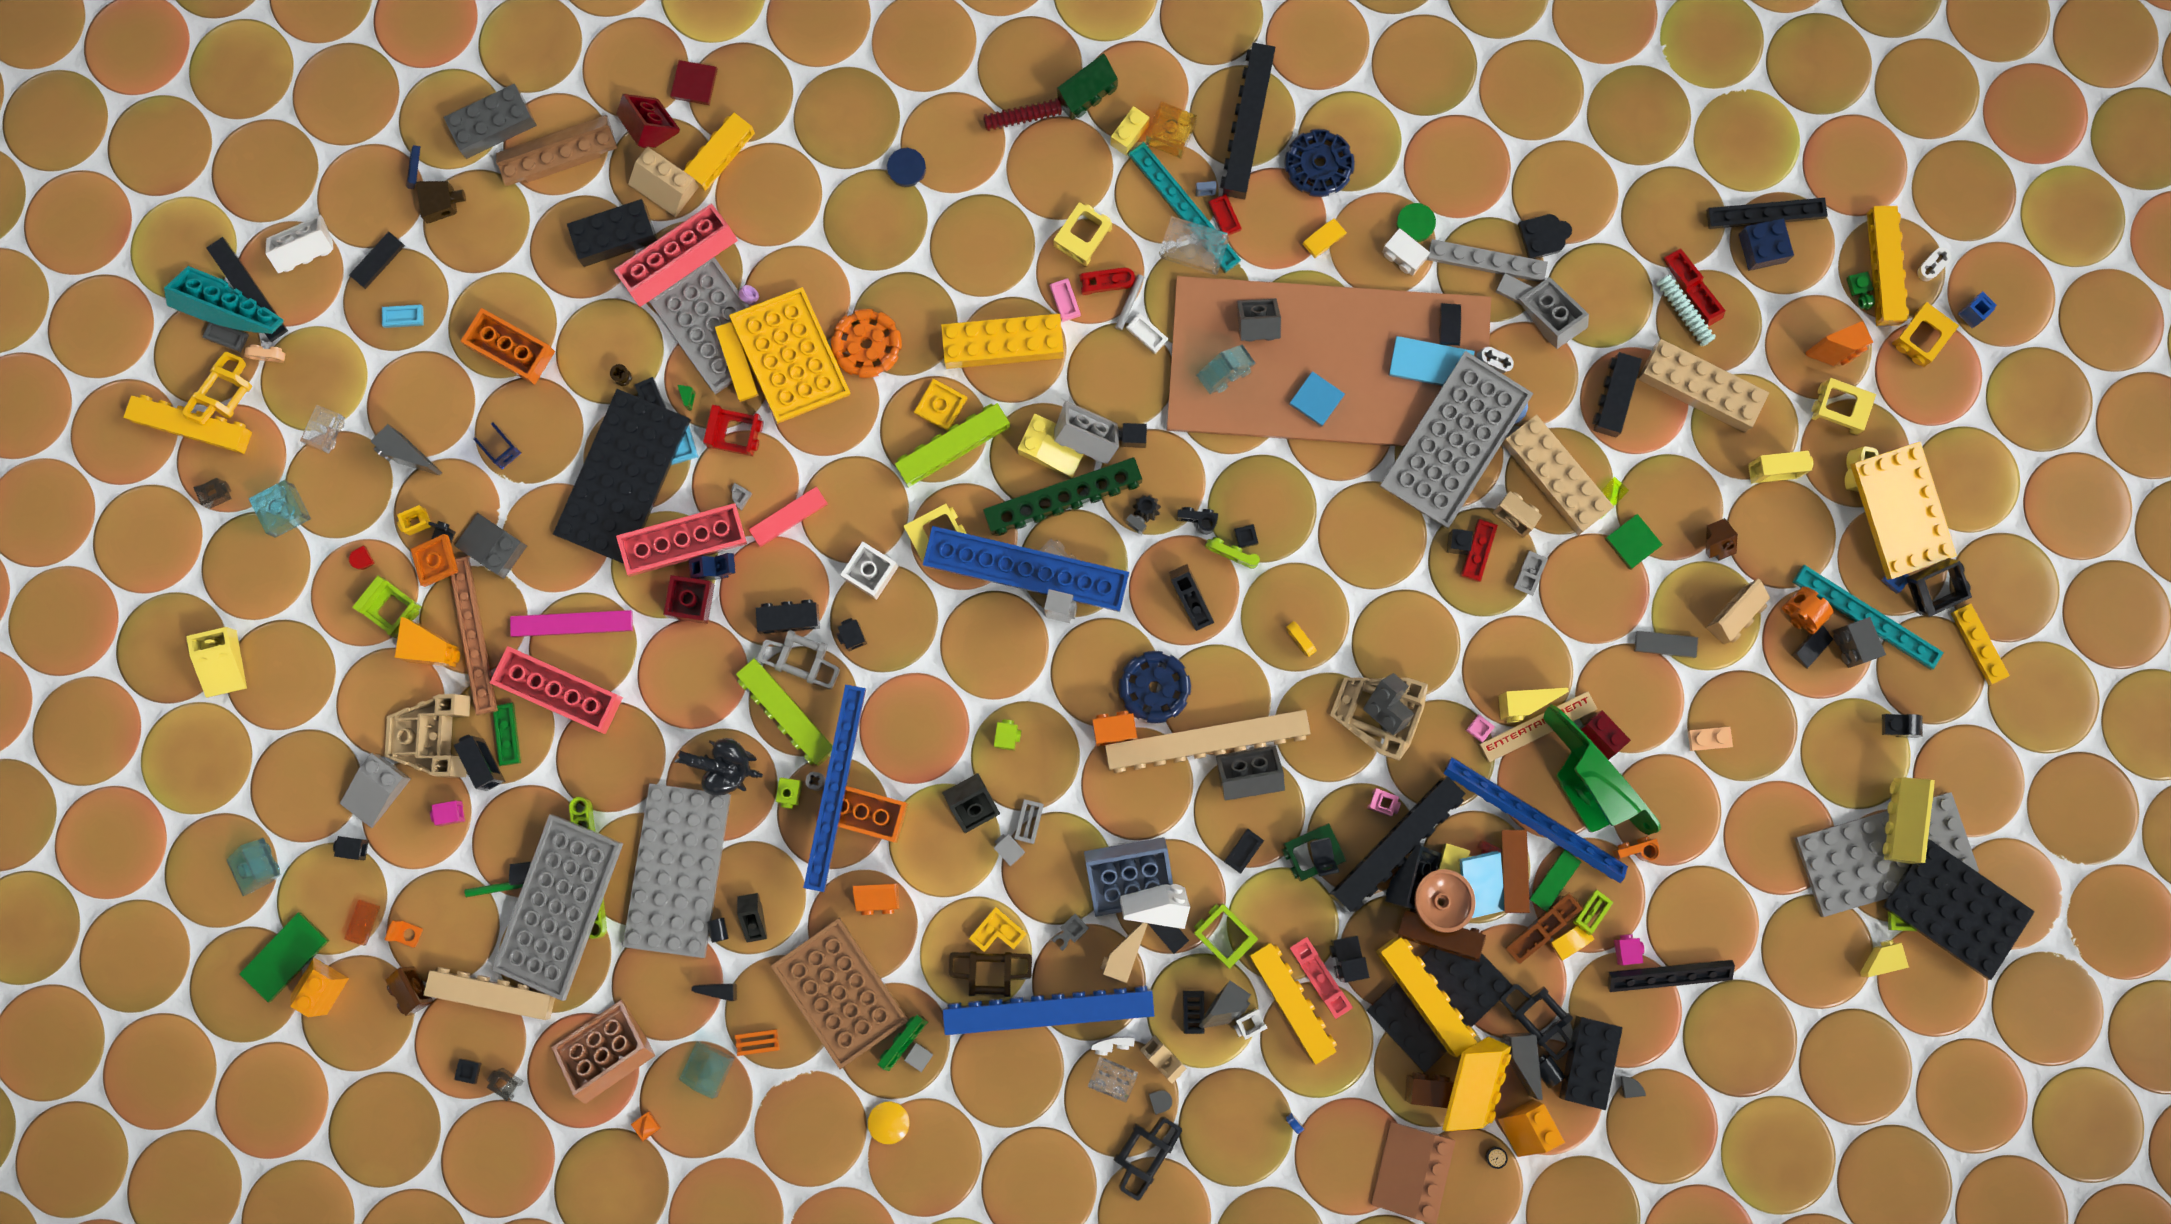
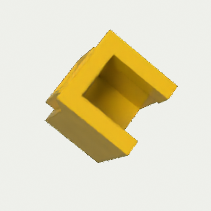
M420 505L397 514L399 519L397 525L400 531L409 536L432 527L428 525L431 521L426 509ZM419 518L420 523L412 526L410 521Z

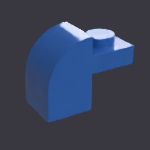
M1981 292L1958 315L1971 328H1974L1984 321L1995 310L1994 308L1997 305L1984 292Z

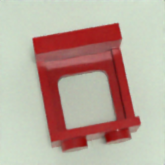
M712 405L703 443L708 448L753 456L754 451H757L759 447V440L757 438L758 433L763 430L764 421H762V418L757 413L749 415L724 410L720 406ZM730 421L752 424L747 446L725 442Z

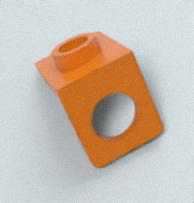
M393 920L387 928L385 940L397 941L414 948L423 929L402 920ZM407 929H412L415 932V937L411 941H407L404 938V932Z

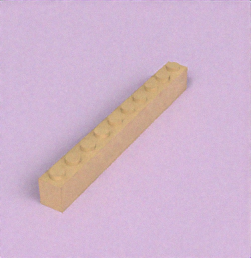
M1302 710L1105 745L1109 771L1114 770V773L1125 772L1127 767L1134 766V770L1146 768V764L1154 763V766L1165 765L1167 760L1174 759V763L1186 761V757L1194 756V759L1205 758L1207 753L1214 752V756L1226 754V750L1234 749V752L1245 751L1246 746L1254 745V749L1266 747V743L1274 742V745L1285 744L1286 739L1294 738V742L1306 740V736H1309L1311 733L1307 712Z

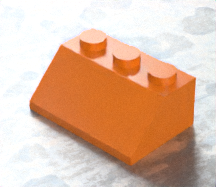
M1861 321L1826 336L1805 353L1808 357L1831 366L1837 364L1844 366L1861 356L1860 354L1868 351L1867 347L1873 343V340L1864 322Z

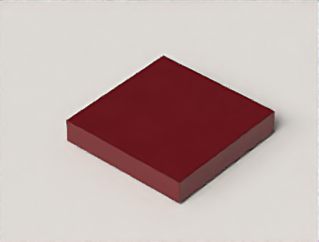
M679 60L671 98L710 106L718 70L717 67Z

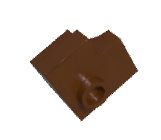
M1725 518L1707 525L1706 554L1709 558L1715 556L1719 561L1737 553L1738 534Z

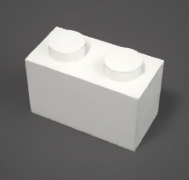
M1400 228L1387 242L1382 251L1386 259L1391 262L1394 261L1404 273L1412 276L1430 254L1428 250Z

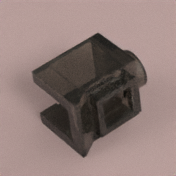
M218 478L193 487L200 504L208 509L232 499L229 494L231 489L228 483ZM215 489L217 493L209 496V491Z
M501 1068L498 1071L494 1070L487 1079L490 1082L487 1088L505 1101H509L514 1098L512 1093L516 1087L522 1085L524 1081L506 1069ZM500 1078L507 1082L504 1089L496 1085Z

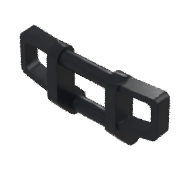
M1513 984L1500 997L1501 1003L1510 1011L1511 1016L1515 1020L1518 1019L1531 1034L1536 1035L1537 1044L1540 1047L1542 1046L1553 1059L1559 1060L1573 1046L1570 1039L1561 1029L1570 1023L1573 1017L1556 1003L1544 986L1530 995L1518 984ZM1515 989L1527 998L1516 1010L1506 1001V998ZM1541 999L1559 1017L1543 1033L1524 1015L1528 1009ZM1558 1032L1566 1042V1045L1555 1054L1545 1043Z
M1161 1117L1150 1132L1135 1123L1131 1136L1119 1155L1116 1154L1113 1159L1127 1169L1119 1184V1189L1137 1201L1142 1198L1150 1184L1153 1183L1154 1175L1167 1154L1172 1152L1173 1146L1182 1132L1180 1126L1166 1117ZM1165 1123L1175 1128V1132L1168 1144L1155 1136ZM1140 1135L1161 1148L1147 1172L1142 1171L1126 1160ZM1132 1173L1145 1181L1135 1194L1125 1188Z

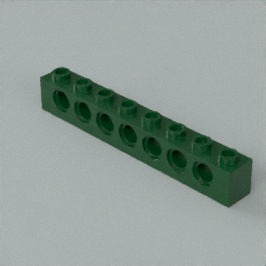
M1135 457L985 508L983 511L991 534L1001 536L1006 534L1007 530L1015 527V530L1027 526L1026 523L1044 521L1046 516L1052 514L1053 517L1059 516L1064 513V510L1072 508V510L1083 507L1084 503L1089 501L1092 504L1101 501L1104 496L1109 495L1113 497L1119 495L1121 490L1127 488L1128 490H1134L1140 487L1139 484L1142 483V476ZM1116 475H1124L1126 480L1119 483L1114 479ZM1104 481L1107 486L1104 489H1098L1096 483ZM1081 487L1088 490V493L1084 496H1080L1077 493V490ZM1061 494H1067L1069 500L1067 502H1060L1058 497ZM1041 501H1049L1050 506L1047 509H1042L1039 506ZM1023 507H1029L1032 510L1029 515H1022L1020 511ZM1006 513L1013 516L1009 522H1004L1001 519Z

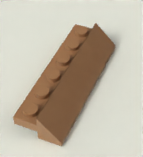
M605 115L497 152L496 164L499 166L504 184L509 186L524 180L528 183L601 158L600 154L617 149L618 147L608 116Z

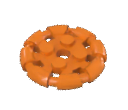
M858 309L849 316L845 315L835 326L834 336H831V351L837 359L838 366L850 375H859V378L877 377L879 373L890 370L899 357L897 355L902 348L901 333L896 329V323L881 311L877 313L873 309ZM871 319L877 321L876 326L870 324ZM858 320L860 324L853 328L851 323ZM888 330L890 335L885 337L883 332ZM843 334L848 335L847 341L841 339ZM866 339L872 341L871 347L867 349L861 347L862 341ZM886 347L891 348L890 353H885ZM848 351L850 356L844 357L843 353ZM879 359L881 364L874 367L872 362ZM857 362L862 363L863 366L861 368L856 367Z

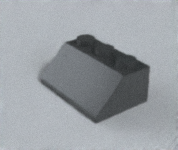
M1276 746L1216 756L1224 800L1285 791L1284 772Z

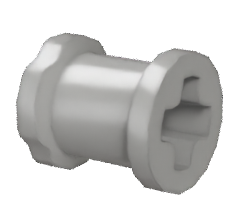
M810 772L806 776L805 783L808 788L819 791L824 788L826 778L819 772ZM814 776L816 778H820V780L818 781V786L815 784H811L814 781Z

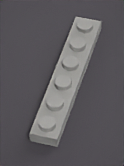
M1433 239L1430 242V254L1427 258L1429 261L1501 275L1506 273L1512 277L1537 282L1545 280L1548 264L1547 261Z

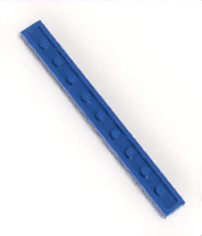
M845 684L803 887L805 889L825 892L866 688Z
M1451 758L1443 774L1451 780L1456 781L1467 790L1482 797L1486 802L1493 804L1504 813L1517 819L1520 823L1527 825L1538 834L1553 841L1575 857L1582 859L1591 867L1603 872L1609 878L1619 883L1625 879L1627 865L1456 759Z

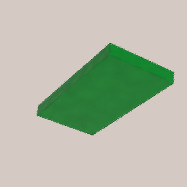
M298 912L239 975L267 1002H271L329 942V939L301 912Z

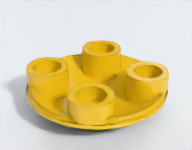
M883 1102L875 1106L870 1112L868 1129L876 1141L882 1144H894L906 1135L909 1129V1117L906 1110L899 1103Z

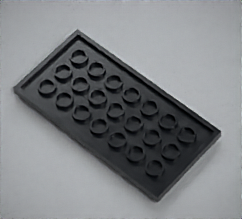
M616 389L553 535L624 564L616 536L645 527L691 419Z

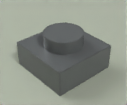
M1130 514L1126 519V524L1140 535L1146 530L1147 525L1144 524L1146 521L1139 515L1133 516Z

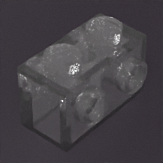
M1099 1057L1088 1087L1126 1103L1134 1087L1138 1072Z

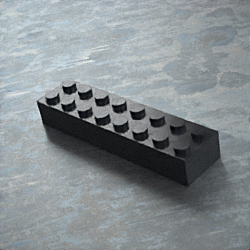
M1448 776L1441 778L1328 895L1345 912H1357L1364 905L1362 900L1365 897H1371L1378 890L1376 886L1380 882H1386L1393 875L1391 870L1394 867L1399 868L1407 859L1405 856L1408 853L1410 854L1417 845H1421V839L1430 837L1436 830L1434 826L1439 823L1442 824L1450 816L1448 812L1458 808L1463 803L1464 799L1462 797L1466 793Z

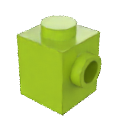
M1002 719V723L997 722L994 747L1015 751L1016 742H1020L1021 730H1018V725L1014 724L1013 720Z
M779 778L776 802L781 803L780 807L793 809V805L799 806L802 781Z

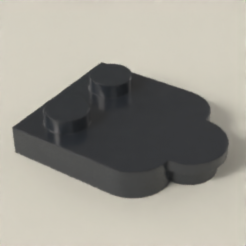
M1553 214L1543 215L1518 223L1527 256L1531 259L1561 252L1565 247L1566 239L1572 234L1571 225L1566 221H1559Z

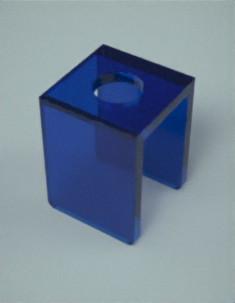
M492 422L491 425L509 444V449L496 459L483 442L476 437L473 440L495 465L503 469L522 452L503 430Z

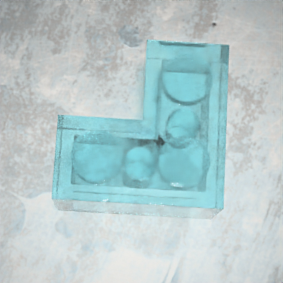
M1242 344L1218 354L1196 376L1209 394L1214 392L1221 393L1229 387L1227 384L1230 381L1233 382L1240 376L1244 378L1250 374V368L1256 363Z

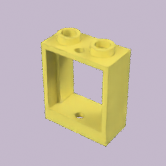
M1809 451L1762 455L1748 464L1751 484L1799 479L1812 471L1813 458L1810 456Z

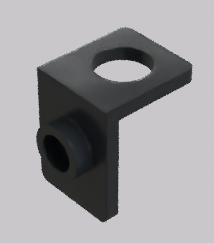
M440 521L437 524L428 523V525L435 528L431 539L446 534L449 536L450 543L452 544L456 532L449 528V524Z
M1330 838L1311 841L1310 846L1314 867L1318 875L1321 877L1338 873L1339 868L1334 860ZM1325 867H1332L1329 870H1322Z

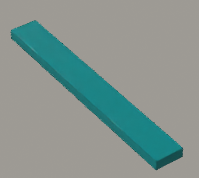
M1144 142L1128 153L1131 160L1225 273L1241 262V259Z
M1806 565L1801 567L1792 582L1800 588L1804 586L1819 593L1816 597L1820 600L1824 597L1833 609L1854 622L1870 617L1879 638L1930 670L1936 667L1944 653Z

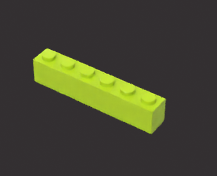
M999 404L985 406L982 409L983 412L978 415L972 414L965 419L966 422L961 425H953L948 429L949 432L944 435L938 434L927 445L921 444L910 455L904 454L899 457L895 466L908 488L1009 429L1010 422Z
M755 658L736 673L739 678L737 680L739 685L744 690L748 688L753 693L750 697L757 705L761 703L766 708L764 713L771 720L773 718L776 719L779 723L777 725L778 729L784 735L788 733L791 736L792 740L790 742L797 750L801 748L806 753L803 757L810 765L814 763L819 766L831 755L833 745Z

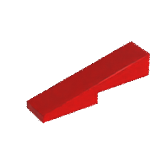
M1680 248L1664 257L1666 265L1687 295V298L1690 299V303L1694 305V309L1698 310L1697 314H1700V318L1705 320L1704 324L1710 326L1723 319L1726 310L1704 284V277L1684 251Z

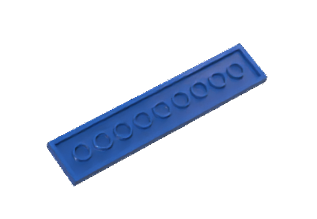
M932 526L923 561V566L1044 595H1048L1049 589L1071 594L1076 602L1117 612L1121 610L1129 577L1128 571Z

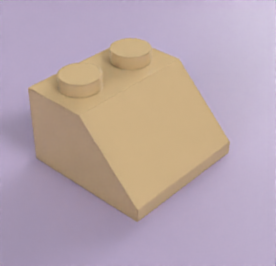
M1509 491L1492 514L1524 538L1534 529L1542 515L1539 514V510L1535 506L1528 505L1522 501L1523 498L1518 493Z

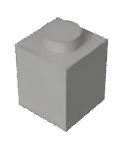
M1002 834L994 842L996 844L994 849L1009 866H1012L1026 853L1009 834L1006 837Z

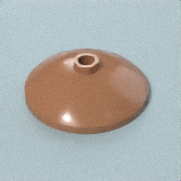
M1447 869L1433 871L1422 878L1415 891L1416 911L1420 919L1435 931L1444 933L1457 931L1466 926L1474 914L1476 905L1474 891L1470 883L1455 871ZM1438 899L1442 900V906L1438 904Z

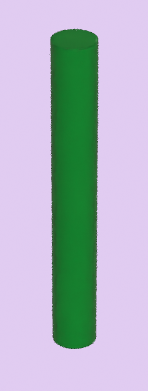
M509 882L465 889L464 893L465 897L519 889L523 887V884L510 885Z

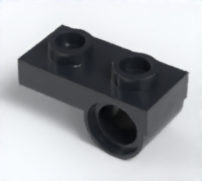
M1182 507V510L1178 509L1177 521L1197 523L1199 532L1208 535L1215 529L1218 513H1214V510L1202 509L1201 512L1194 511V508ZM1209 520L1212 523V527L1204 528L1201 522Z

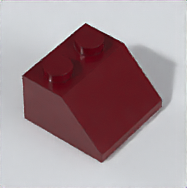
M1603 710L1596 712L1580 727L1581 731L1608 760L1631 741Z

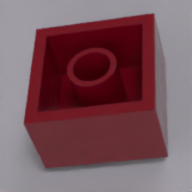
M670 575L663 615L671 619L708 624L715 585L707 580Z

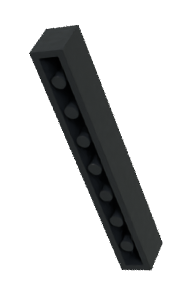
M1253 42L1252 49L1247 50L1245 61H1249L1248 67L1243 69L1242 79H1245V84L1240 85L1238 97H1242L1241 104H1236L1234 115H1238L1237 122L1233 121L1231 133L1234 134V139H1229L1227 151L1231 152L1230 158L1225 159L1223 170H1227L1226 177L1222 176L1220 188H1223L1222 195L1227 194L1229 197L1244 200L1246 198L1275 46Z

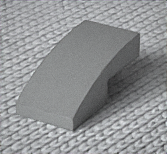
M1528 551L1514 588L1533 596L1548 558Z

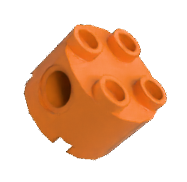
M1803 586L1782 607V610L1791 617L1790 622L1797 629L1802 627L1810 634H1815L1833 614V609L1824 597L1820 600L1816 597L1819 593L1809 587Z

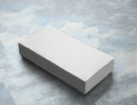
M1140 313L1126 326V329L1154 354L1168 341V338Z

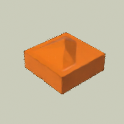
M650 1111L631 1124L642 1142L661 1129Z

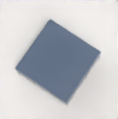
M1216 181L1196 183V196L1215 195Z

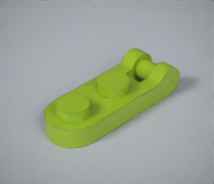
M1216 537L1208 539L1205 544L1206 549L1250 569L1256 568L1260 561L1257 554L1247 555L1242 552L1241 548L1231 545V547L1224 545V541Z

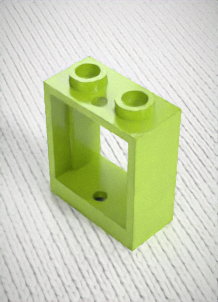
M1216 904L1208 912L1210 916L1205 921L1201 919L1194 926L1196 931L1193 934L1230 969L1251 948L1258 938L1224 904L1220 906ZM1222 912L1248 936L1227 958L1202 934Z

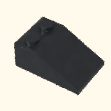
M1417 845L1391 879L1386 890L1385 902L1406 909L1416 910L1414 901L1416 888L1423 877L1438 870L1442 853Z

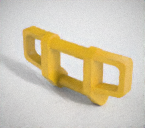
M224 352L210 369L211 373L199 390L192 394L182 411L184 417L204 425L216 410L222 416L230 419L234 414L233 410L242 397L252 388L250 383L240 377L246 366L244 359ZM228 360L238 363L233 373L222 368ZM218 377L239 387L227 406L205 396ZM196 403L208 407L200 417L190 414Z

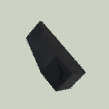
M1188 564L1170 571L1171 581L1195 630L1197 631L1213 624L1214 620Z

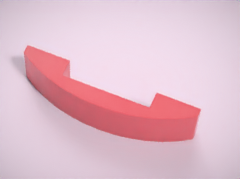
M1306 937L1290 947L1297 962L1333 1017L1337 1019L1353 1008L1338 987L1309 939Z

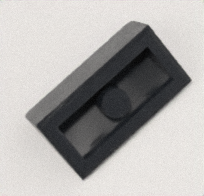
M1822 625L1815 634H1810L1802 642L1792 656L1808 669L1833 641V638Z

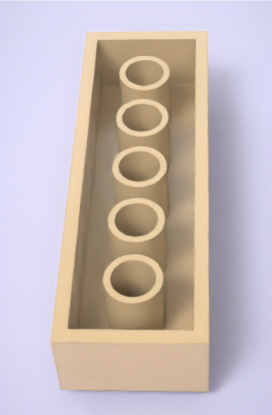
M1662 339L1654 345L1638 377V380L1744 433L1754 426L1769 395V392Z
M1537 414L1503 441L1502 445L1577 535H1580L1614 508Z

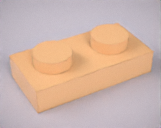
M1730 727L1688 731L1690 751L1733 747Z

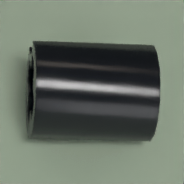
M725 918L707 922L712 943L729 939Z

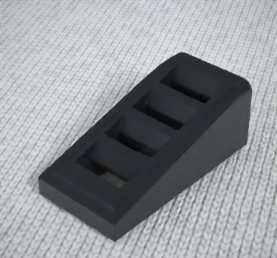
M737 984L694 985L692 987V992L728 1001L737 1000Z
M1183 991V1033L1205 1034V1028L1188 1027V1023H1200L1204 1017V991ZM1187 997H1199L1200 1001H1188ZM1188 1006H1200V1010H1188ZM1188 1014H1200V1018H1188Z

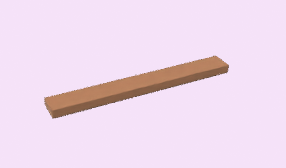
M464 556L455 559L458 573L451 575V582L475 713L479 716L496 712L498 709L493 684H490L492 676L470 558Z

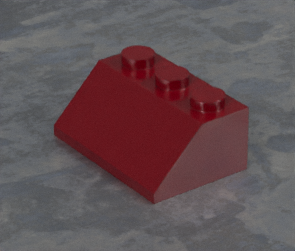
M629 94L622 95L616 115L639 147L656 148L680 132L679 127L659 99Z

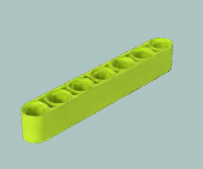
M582 797L572 799L569 804L571 822L580 825L585 821L587 829L596 832L591 801ZM583 801L585 808L582 812H579L577 805ZM604 898L594 924L599 925L600 931L597 935H594L591 930L589 938H601L607 932Z

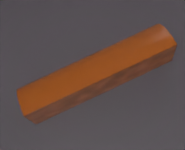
M1502 830L1505 913H1530L1527 830Z

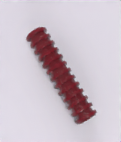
M1055 98V101L1050 99L1049 102L1043 101L1042 104L1037 102V105L1033 103L1031 106L1025 105L1024 108L1019 106V109L1015 107L1013 108L1014 110L1008 109L1006 112L1002 110L1001 113L997 111L996 114L990 113L988 116L984 114L983 119L985 128L989 132L990 129L996 130L997 127L1002 129V126L1006 128L1008 125L1014 126L1015 123L1020 125V122L1024 124L1026 121L1032 122L1033 119L1035 121L1038 118L1042 120L1044 119L1043 117L1049 118L1051 115L1055 117V114L1060 116L1062 109L1058 98Z

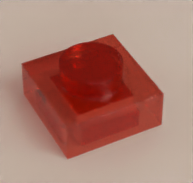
M1484 840L1479 841L1476 848L1481 851L1480 854L1495 851L1501 853L1502 849Z

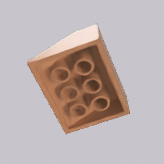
M622 1000L552 1047L573 1096L584 1104L655 1057L648 1039Z
M1390 1121L1371 1205L1413 1219L1436 1224L1455 1140Z

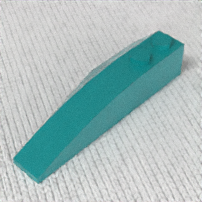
M187 266L164 287L168 307L219 326L248 332L272 334L284 322L281 317L267 308L258 306L257 302L252 298L248 299L243 296L242 292L237 288L232 289L229 287L228 283L223 279Z

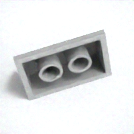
M1065 401L1054 429V441L1061 446L1075 450L1079 454H1085L1095 461L1108 464L1119 448L1118 424Z

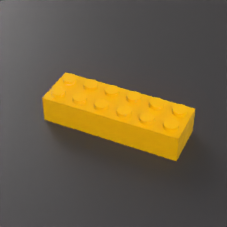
M1060 314L941 324L946 369L1064 358Z
M1394 937L1375 952L1447 1052L1454 1057L1460 1056L1463 1051L1477 1043L1474 1039L1476 1036L1475 1032L1469 1025L1466 1026L1461 1021L1463 1016L1459 1010L1450 1006L1449 1002L1451 1000L1445 991L1437 988L1438 982L1436 978L1424 970L1425 963L1419 956L1416 957L1411 952L1413 947L1406 938Z

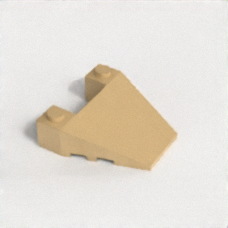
M438 694L428 701L419 702L414 707L405 708L387 716L385 757L429 773L432 776L447 778L466 777V769L460 757L451 755L453 717H469L471 696Z

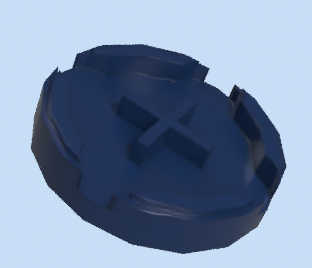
M901 148L893 152L889 157L887 163L888 175L895 184L902 187H912L925 176V160L915 149Z

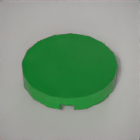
M1412 203L1406 205L1400 211L1396 227L1403 230L1416 242H1422L1432 235L1436 227V218L1434 212L1428 206L1421 203Z

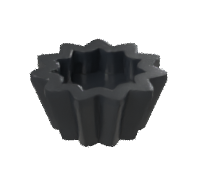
M1142 495L1141 498H1137L1136 504L1133 505L1135 509L1134 515H1139L1146 523L1150 519L1155 521V516L1160 515L1158 510L1161 508V505L1157 504L1158 499L1153 498L1152 495L1148 497Z

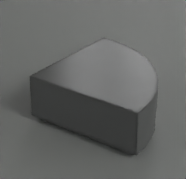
M1621 1076L1624 1098L1646 1096L1644 1088L1638 1081L1630 1077Z

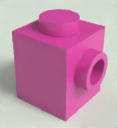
M1633 934L1620 935V939L1614 940L1618 965L1643 963L1642 954H1644L1645 949L1643 942H1640V938H1633Z

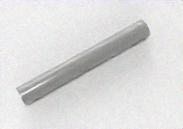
M1137 274L1115 326L1118 330H1123L1145 278L1140 274Z

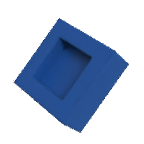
M1905 574L1889 580L1884 576L1881 581L1897 594L1908 584L1906 577H1909V575Z

